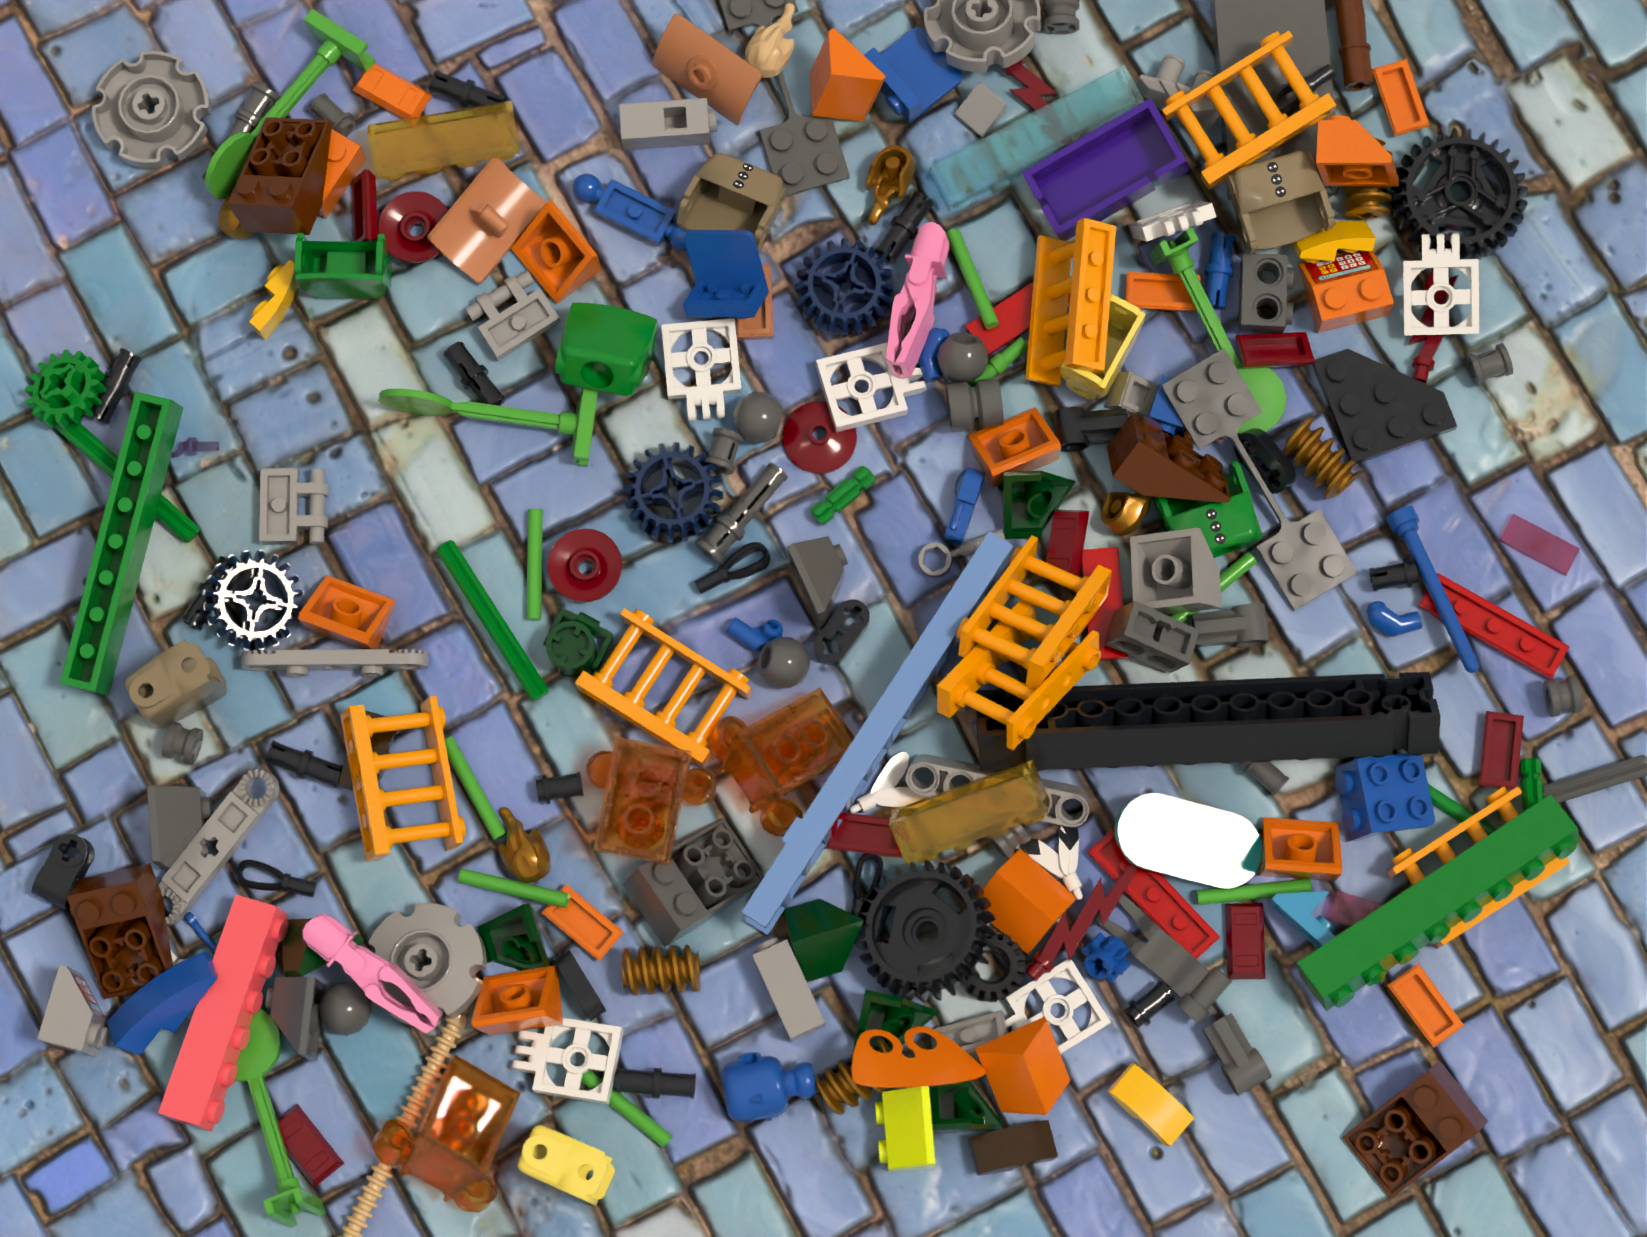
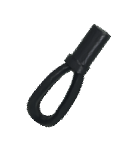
M1327 64L1310 76L1305 77L1304 80L1312 93H1314L1318 87L1334 78L1336 74L1334 69ZM1287 83L1274 90L1270 96L1275 101L1292 92L1293 89ZM1297 98L1291 104L1279 110L1282 114L1286 113L1288 116L1299 107L1301 102Z
M751 542L733 553L723 565L717 567L718 569L694 582L700 593L703 594L723 582L731 581L730 579L745 578L764 570L770 563V554L762 543ZM756 551L762 552L763 557L759 561L745 568L729 572V569L743 558Z
M865 853L857 862L853 882L854 898L850 911L851 914L859 917L858 912H866L867 908H869L863 901V898L871 899L875 893L872 886L878 887L883 872V861L878 855ZM867 860H873L877 865L875 876L868 892L864 897H861L860 878L862 868Z
M250 859L240 862L236 871V879L240 884L257 890L290 891L314 897L317 887L316 882L292 877L288 873L284 875L280 870L268 864ZM248 867L256 868L280 879V882L261 883L247 880L243 877V871Z

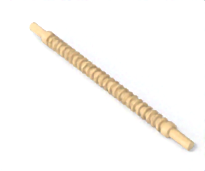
M475 977V979H476L480 984H482V983L484 982V981H482V980H480V979H478V978ZM473 1003L454 1019H451L447 1014L445 1015L444 1020L447 1023L445 1026H440L442 1034L441 1036H435L437 1044L436 1046H430V1050L433 1052L431 1056H425V1060L428 1061L426 1066H420V1069L423 1071L422 1075L415 1076L418 1083L416 1086H410L413 1093L411 1096L407 1095L405 1097L408 1103L406 1106L402 1105L400 1107L403 1110L402 1115L395 1117L398 1120V1124L391 1126L393 1134L386 1136L388 1144L381 1146L383 1154L376 1156L378 1164L371 1166L374 1172L372 1176H366L369 1182L367 1186H361L364 1192L362 1196H356V1199L359 1201L358 1205L351 1206L354 1213L352 1216L348 1215L346 1217L349 1223L347 1226L343 1225L341 1227L344 1233L342 1236L337 1237H363L361 1230L362 1228H368V1224L365 1223L367 1218H373V1214L370 1213L371 1209L378 1208V1204L375 1203L376 1199L383 1197V1194L380 1193L381 1189L388 1187L385 1181L387 1178L393 1177L390 1171L392 1168L398 1167L395 1163L396 1159L403 1157L400 1150L408 1147L405 1140L412 1138L413 1135L410 1133L411 1128H417L415 1120L416 1118H422L420 1110L421 1108H427V1104L424 1103L426 1098H432V1094L429 1093L430 1089L437 1088V1085L434 1083L435 1079L442 1077L439 1071L441 1068L445 1069L447 1067L444 1061L446 1058L450 1059L452 1057L449 1053L450 1049L457 1047L454 1044V1040L461 1038L459 1034L460 1029H466L470 1021L467 1015Z

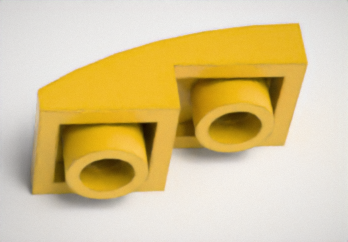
M1366 221L1335 222L1332 230L1325 231L1323 228L1305 239L1292 243V246L1299 258L1307 262L1318 263L1321 260L1334 261L1338 248L1348 253H1357L1359 250L1373 251L1376 237Z
M291 259L284 266L280 264L275 267L268 275V282L264 286L272 299L269 302L267 300L262 301L252 312L253 318L249 322L254 331L264 340L277 328L295 297L298 285L295 281L294 262Z
M1134 1063L1127 1067L1107 1091L1132 1118L1139 1119L1166 1146H1171L1194 1119L1166 1089Z

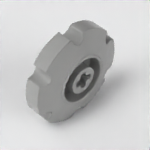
M931 0L932 7L924 9L925 34L931 49L935 53L946 52L947 64L969 72L983 73L987 72L988 67L992 64H999L1002 68H1007L1019 62L1035 45L1034 31H1040L1041 29L1039 0Z
M144 51L140 53V58L136 63H128L123 58L111 66L100 79L96 90L103 100L101 103L92 106L94 126L108 149L120 147L119 156L124 162L142 168H161L164 166V160L168 156L173 155L179 161L185 159L201 144L208 130L200 120L204 115L211 114L210 96L196 70L183 72L185 65L181 58L166 52ZM155 105V112L149 114V107Z
M415 904L413 914L407 917L400 911L392 913L376 928L368 944L375 950V954L389 962H394L443 1013H446L451 1019L456 1018L474 1002L482 988V985L475 979V975L478 971L487 968V955L479 933L470 923L465 926H459L460 914L454 909L440 904ZM429 959L431 961V965H425L421 970L419 968L420 964H426ZM382 981L386 991L391 996L406 1005L414 1007L410 998L392 982ZM389 1012V1014L394 1019L402 1023L411 1025L403 1019L399 1018L398 1016L394 1015L393 1013Z

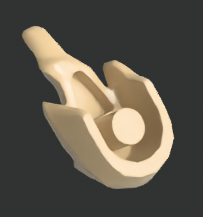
M792 3L786 4L784 13L779 20L764 28V25L760 26L746 46L745 60L763 73V78L777 76L786 67L794 49V39H785L784 36L785 33L792 29L791 18L795 8Z

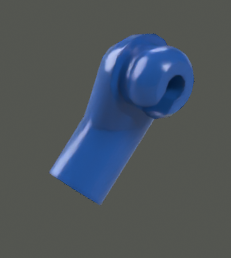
M935 327L929 331L924 348L918 359L925 383L934 382L942 378L936 357L941 344L950 336L948 330L944 328L939 329Z
M1381 601L1372 602L1367 607L1366 612L1369 623L1386 636L1395 637L1422 629L1423 627L1418 611L1398 616Z
M735 617L728 626L726 633L749 649L760 650L767 642L777 637H782L783 626L779 621L771 619L765 625L752 628Z

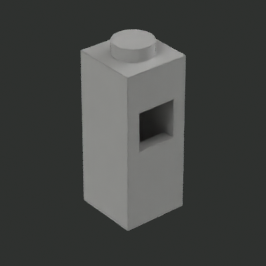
M707 98L619 104L621 140L624 151L710 145V132H717L716 110H708Z
M776 937L758 945L757 949L759 952L752 956L790 1041L793 1042L825 1027V1021L788 940L779 942Z

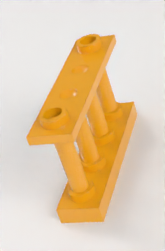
M1278 31L1272 33L1259 43L1261 48L1191 92L1185 94L1183 90L1179 91L1164 102L1166 104V107L1162 109L1164 120L1167 122L1177 115L1206 162L1203 165L1206 169L1201 172V179L1208 190L1226 180V175L1235 173L1238 169L1252 164L1318 123V120H1323L1335 112L1337 105L1330 94L1327 93L1321 98L1318 93L1313 94L1285 50L1293 41V35L1290 31L1282 35ZM1271 56L1301 102L1299 104L1301 110L1289 118L1286 113L1282 114L1253 69ZM1239 76L1269 121L1267 124L1269 130L1258 137L1254 133H1249L1221 88ZM1207 96L1210 97L1237 140L1235 144L1237 150L1226 157L1223 153L1218 154L1190 109L1192 105Z
M1083 218L1077 221L1075 241L1072 243L1043 235L1037 237L1026 380L1056 387L1060 386V371L1064 361V366L1092 373L1104 371L1116 226ZM1074 258L1072 277L1070 278L1071 259ZM1068 294H1070L1069 313L1067 314ZM1065 330H1067L1066 349L1064 350Z
M1031 535L1023 547L1018 546L1015 549L1008 568L970 618L965 617L962 620L956 637L960 639L958 655L963 658L977 642L1023 663L1024 668L1028 670L1026 686L1036 690L1057 668L1107 598L1112 570L1098 565L1090 577H1078L1036 558L1038 538ZM1030 571L1075 591L1076 596L1072 601L1068 599L1064 602L1022 583V580ZM1011 595H1014L1059 615V620L1055 625L1050 623L1047 626L1004 605ZM993 619H997L1041 639L1042 642L1038 649L1033 647L1029 650L986 629Z
M1021 599L1011 609L1038 621L1036 619V605ZM1001 621L990 631L1018 645L1031 638L1042 642L1041 639ZM1092 630L1080 644L1074 643L1066 654L1068 657L1036 690L997 670L1004 662H1009L1010 660L1024 667L1023 663L978 643L937 685V712L951 718L960 707L969 706L1007 725V748L1014 750L1023 739L1031 737L1036 725L1088 670L1092 671L1097 666L1101 657L1099 632ZM990 683L1025 702L1013 712L975 692L983 684Z
M624 608L620 615L622 621L629 625L628 629L599 673L595 671L591 676L583 671L575 682L576 687L585 695L704 769L712 757L711 751L706 748L708 745L706 740L736 693L746 699L750 698L752 689L747 685L749 679L733 668L726 672L653 626L655 621L646 613L635 609L634 613ZM644 634L661 646L631 692L626 691L623 696L611 688L614 684L611 680L640 636ZM674 653L692 664V667L662 712L658 711L656 715H653L643 708L645 705L643 699ZM706 673L724 684L694 732L689 731L685 735L674 728L677 724L674 720Z
M429 696L421 703V712L371 718L370 715H366L363 704L349 706L340 715L366 862L382 860L390 853V848H392L393 844L443 837L446 851L454 850L463 843L466 827L463 817L458 816L443 733L446 717L443 707L438 706L437 696ZM424 727L427 749L383 755L372 752L370 738L373 736V733ZM430 764L434 786L384 792L382 788L379 789L377 774H379L380 770ZM437 800L441 821L439 823L391 829L389 825H385L383 811L386 810V807Z
M1505 786L1485 798L1489 803L1487 807L1415 854L1411 848H1408L1391 859L1395 867L1386 873L1392 878L1403 871L1411 884H1416L1425 878L1416 864L1418 860L1435 850L1443 864H1446L1456 857L1448 841L1466 830L1476 844L1488 836L1479 821L1495 810H1498L1505 822L1508 823L1519 815L1510 801L1520 795L1522 791L1519 787H1516L1508 792ZM1558 858L1545 865L1544 871L1539 876L1529 881L1524 879L1514 886L1513 891L1506 898L1498 902L1495 900L1482 907L1481 913L1476 918L1467 923L1461 921L1452 927L1450 933L1443 940L1436 943L1435 946L1437 949L1444 946L1570 862L1567 858L1561 860Z

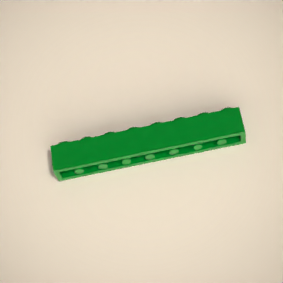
M135 392L60 684L109 696L184 408L170 399Z
M1551 794L1298 961L1297 966L1300 977L1326 1011L1333 1006L1337 1008L1344 1006L1355 996L1354 992L1366 984L1368 986L1377 984L1386 976V971L1398 963L1400 965L1407 964L1417 956L1419 949L1430 942L1432 944L1440 942L1450 933L1452 927L1461 921L1467 923L1481 913L1482 907L1493 900L1496 902L1503 900L1513 891L1515 885L1524 879L1529 881L1536 878L1544 871L1545 865L1556 858L1561 860L1573 853L1579 843L1578 827Z

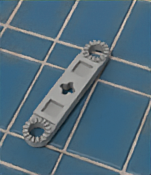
M389 649L276 650V652L265 651V654L264 650H261L260 654H258L257 650H248L241 652V669L250 671H286V676L306 677L308 676V671H361L362 676L378 677L383 676L384 670L427 669L429 652L415 651V649H411V653H408V649L391 652Z
M255 769L244 774L234 790L229 792L162 877L158 885L162 897H169L173 900L172 903H174V910L171 911L173 913L166 917L167 927L176 925L181 921L275 802L279 794V783L272 773ZM263 778L268 785V791L265 792L266 795H263V798L255 799L251 794V786L255 780ZM218 840L215 846L219 850L218 854L206 856L205 854L208 852V848L205 846L206 842Z

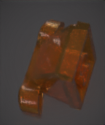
M818 688L748 727L738 717H724L709 735V748L716 759L724 762L721 771L723 773L728 771L748 798L750 803L748 810L751 813L762 810L760 823L764 830L771 835L784 837L795 818L799 817L802 819L803 816L802 811L793 801L783 799L782 797L835 768L855 737L822 689Z
M616 737L613 752H597L589 758L586 765V773L589 780L597 788L605 790L593 850L670 865L682 801L684 800L688 805L694 807H704L710 804L717 793V783L714 776L703 768L689 770L691 751Z
M454 1055L446 1067L415 1138L405 1123L397 1119L388 1120L373 1138L374 1153L379 1161L387 1166L396 1167L402 1165L399 1171L400 1176L404 1177L408 1174L417 1176L444 1193L443 1201L448 1202L453 1198L456 1205L462 1210L472 1213L481 1212L497 1196L498 1189L496 1183L487 1176V1173L521 1093L459 1056Z

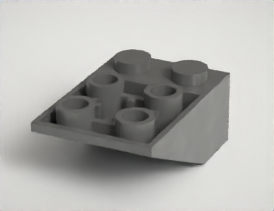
M723 818L638 867L624 882L623 887L664 947L695 930L759 886L764 876Z

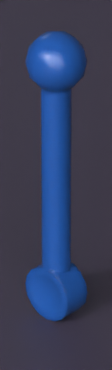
M191 912L184 916L186 921L197 932L212 953L215 954L217 945L202 928Z

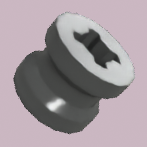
M1079 0L1043 1V9L1047 12V18L1043 22V29L1051 34H1071L1079 30V19L1076 17V11L1079 9Z
M1575 675L1567 676L1564 681L1559 682L1553 679L1544 680V700L1550 717L1559 716L1561 712L1568 710L1572 713L1582 712V693L1579 681Z
M173 721L168 727L163 741L162 757L167 759L181 758L184 764L192 766L202 746L203 730L199 728L185 729L181 723Z
M1006 813L1000 816V822L995 827L989 826L983 831L990 843L1007 860L1014 855V849L1018 845H1025L1031 840L1020 823L1011 814Z

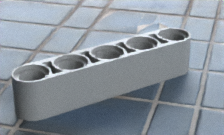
M929 754L916 756L911 761L906 774V783L909 789L921 796L1067 827L1082 825L1089 815L1090 798L1088 793L1083 788L1071 784L1009 771L1003 773L980 772V765ZM920 767L929 768L934 774V779L929 782H921L915 777L914 771ZM957 775H964L970 779L972 785L966 790H958L952 785L951 779ZM994 783H1001L1007 787L1009 793L1005 797L996 798L989 793L988 787ZM1031 791H1039L1045 796L1046 801L1042 805L1033 806L1026 801L1025 795ZM1068 799H1076L1082 803L1083 809L1076 814H1070L1063 809L1062 804Z

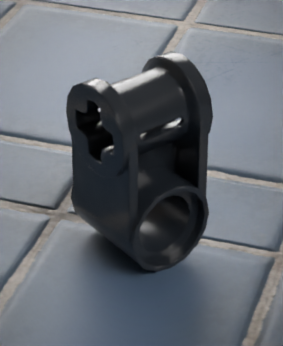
M65 834L59 837L54 843L44 866L37 874L31 893L64 910H68L70 905L67 895L82 878H85L94 860L95 851L91 842L74 834ZM70 847L80 851L78 858L72 857L67 853Z

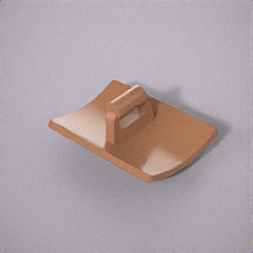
M677 13L673 15L666 27L652 62L653 67L697 98H707L708 106L735 125L741 123L746 107L763 77V73Z
M493 157L428 234V240L459 270L477 284H482L544 207L546 201L513 174L499 158Z

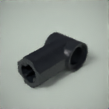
M1064 407L1053 412L1055 436L1060 442L1061 452H1076L1085 450L1090 445L1109 444L1128 419L1126 409L1086 411L1083 407Z

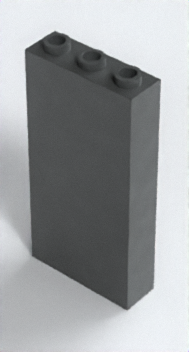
M1210 0L1217 75L1260 49L1261 45L1259 43L1277 31L1280 35L1287 31H1290L1293 35L1292 44L1287 46L1285 50L1303 78L1310 76L1327 64L1331 66L1324 0ZM1272 56L1253 68L1269 94L1288 83ZM1240 76L1221 87L1250 134L1254 133L1258 137L1269 130L1267 127L1268 119ZM1332 79L1318 87L1313 94L1318 93L1321 98L1329 93L1334 100ZM1292 91L1274 102L1278 109H1283L1298 97ZM1300 107L1288 115V118L1300 111ZM1335 112L1327 116L1323 120H1328V117L1334 116ZM1220 115L1223 151L1226 157L1237 150L1235 146L1237 140ZM1318 123L1250 165L1296 151L1305 152L1308 150L1311 152L1316 165ZM1316 165V168H1317L1319 177H1320V179H1321V176H1320L1318 167H1317V165ZM1227 186V196H1228V200H1231L1230 193H1229L1228 186ZM1324 186L1328 198L1333 196V193H1338L1340 186Z

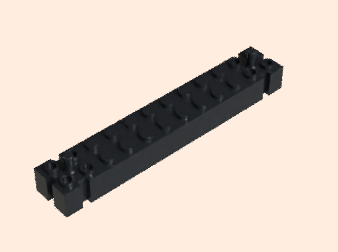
M1408 672L1399 673V679H1385L1384 674L1073 686L1036 725L1031 737L1023 739L1014 750L1007 748V725L977 710L976 730L980 772L1003 773L1009 771L1022 774L1024 765L1026 771L1100 767L1118 768L1124 766L1153 767L1172 764L1193 765L1196 763L1229 764L1245 761L1269 762L1272 760H1308L1317 758L1344 759L1347 757L1365 756L1384 757L1401 754V749H1404L1407 755L1414 756L1438 754L1441 716L1437 700L1433 699L1434 689L1430 673ZM1002 689L976 691L977 694L1013 712L1025 702L1014 695H1006V691Z

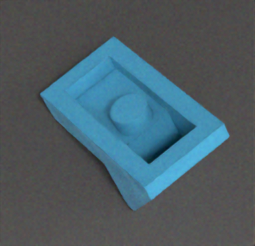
M1330 891L1276 893L1268 902L1278 914L1317 949L1335 938L1333 934L1336 932V929L1325 918L1318 916L1315 919L1311 915V912Z

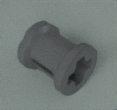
M1503 343L1496 345L1495 350L1477 356L1472 353L1466 357L1468 371L1476 386L1483 385L1484 380L1503 373L1506 376L1513 374L1512 361Z
M718 427L714 428L712 432L714 440L709 455L702 464L705 466L713 463L717 466L716 472L733 474L735 471L733 462L738 446L743 445L744 438L734 431Z

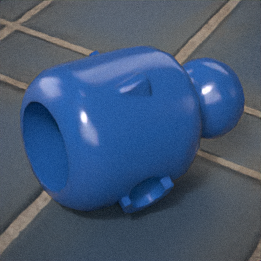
M750 1052L740 1055L737 1061L728 1063L722 1070V1084L729 1117L737 1122L749 1121V1123H752L754 1120L765 1118L771 1121L772 1117L782 1115L787 1110L788 1097L798 1096L808 1099L817 1094L813 1066L808 1062H800L791 1069L783 1070L782 1063L777 1057L761 1056L760 1053Z

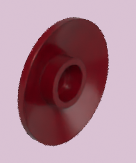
M411 191L393 198L383 209L378 225L379 234H385L388 241V252L395 258L408 263L426 262L438 256L441 252L428 240V234L448 212V209L437 197L426 192ZM415 226L423 228V233L419 236H412L410 231Z
M814 401L797 408L787 419L783 430V445L789 459L798 468L813 474L830 473L844 466L853 455L857 442L856 428L835 432L828 405L825 401ZM838 406V408H839L842 412L848 414L845 410H843L841 407ZM816 429H823L827 433L826 437L822 440L815 439L812 434Z
M594 529L573 530L563 535L553 545L548 556V575L555 589L567 599L583 603L597 601L607 596L618 584L622 573L621 554L617 545L606 534ZM588 562L592 564L593 569L589 574L579 572V567L582 563Z

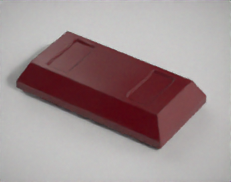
M364 169L351 181L354 242H373L378 238L376 176L370 170Z
M1306 332L1236 335L1235 337L1245 369L1308 366L1315 363Z
M1055 509L1046 562L1078 577L1089 511ZM1043 577L1044 582L1055 583Z
M1486 711L1479 786L1494 788L1505 786L1506 789L1510 790L1517 787L1523 715Z
M841 812L831 827L832 836L827 843V849L902 858L907 820ZM838 819L842 820L841 824L837 828Z
M1225 903L1227 976L1231 980L1266 979L1263 903Z
M298 1104L277 1119L287 1154L314 1188L345 1164Z

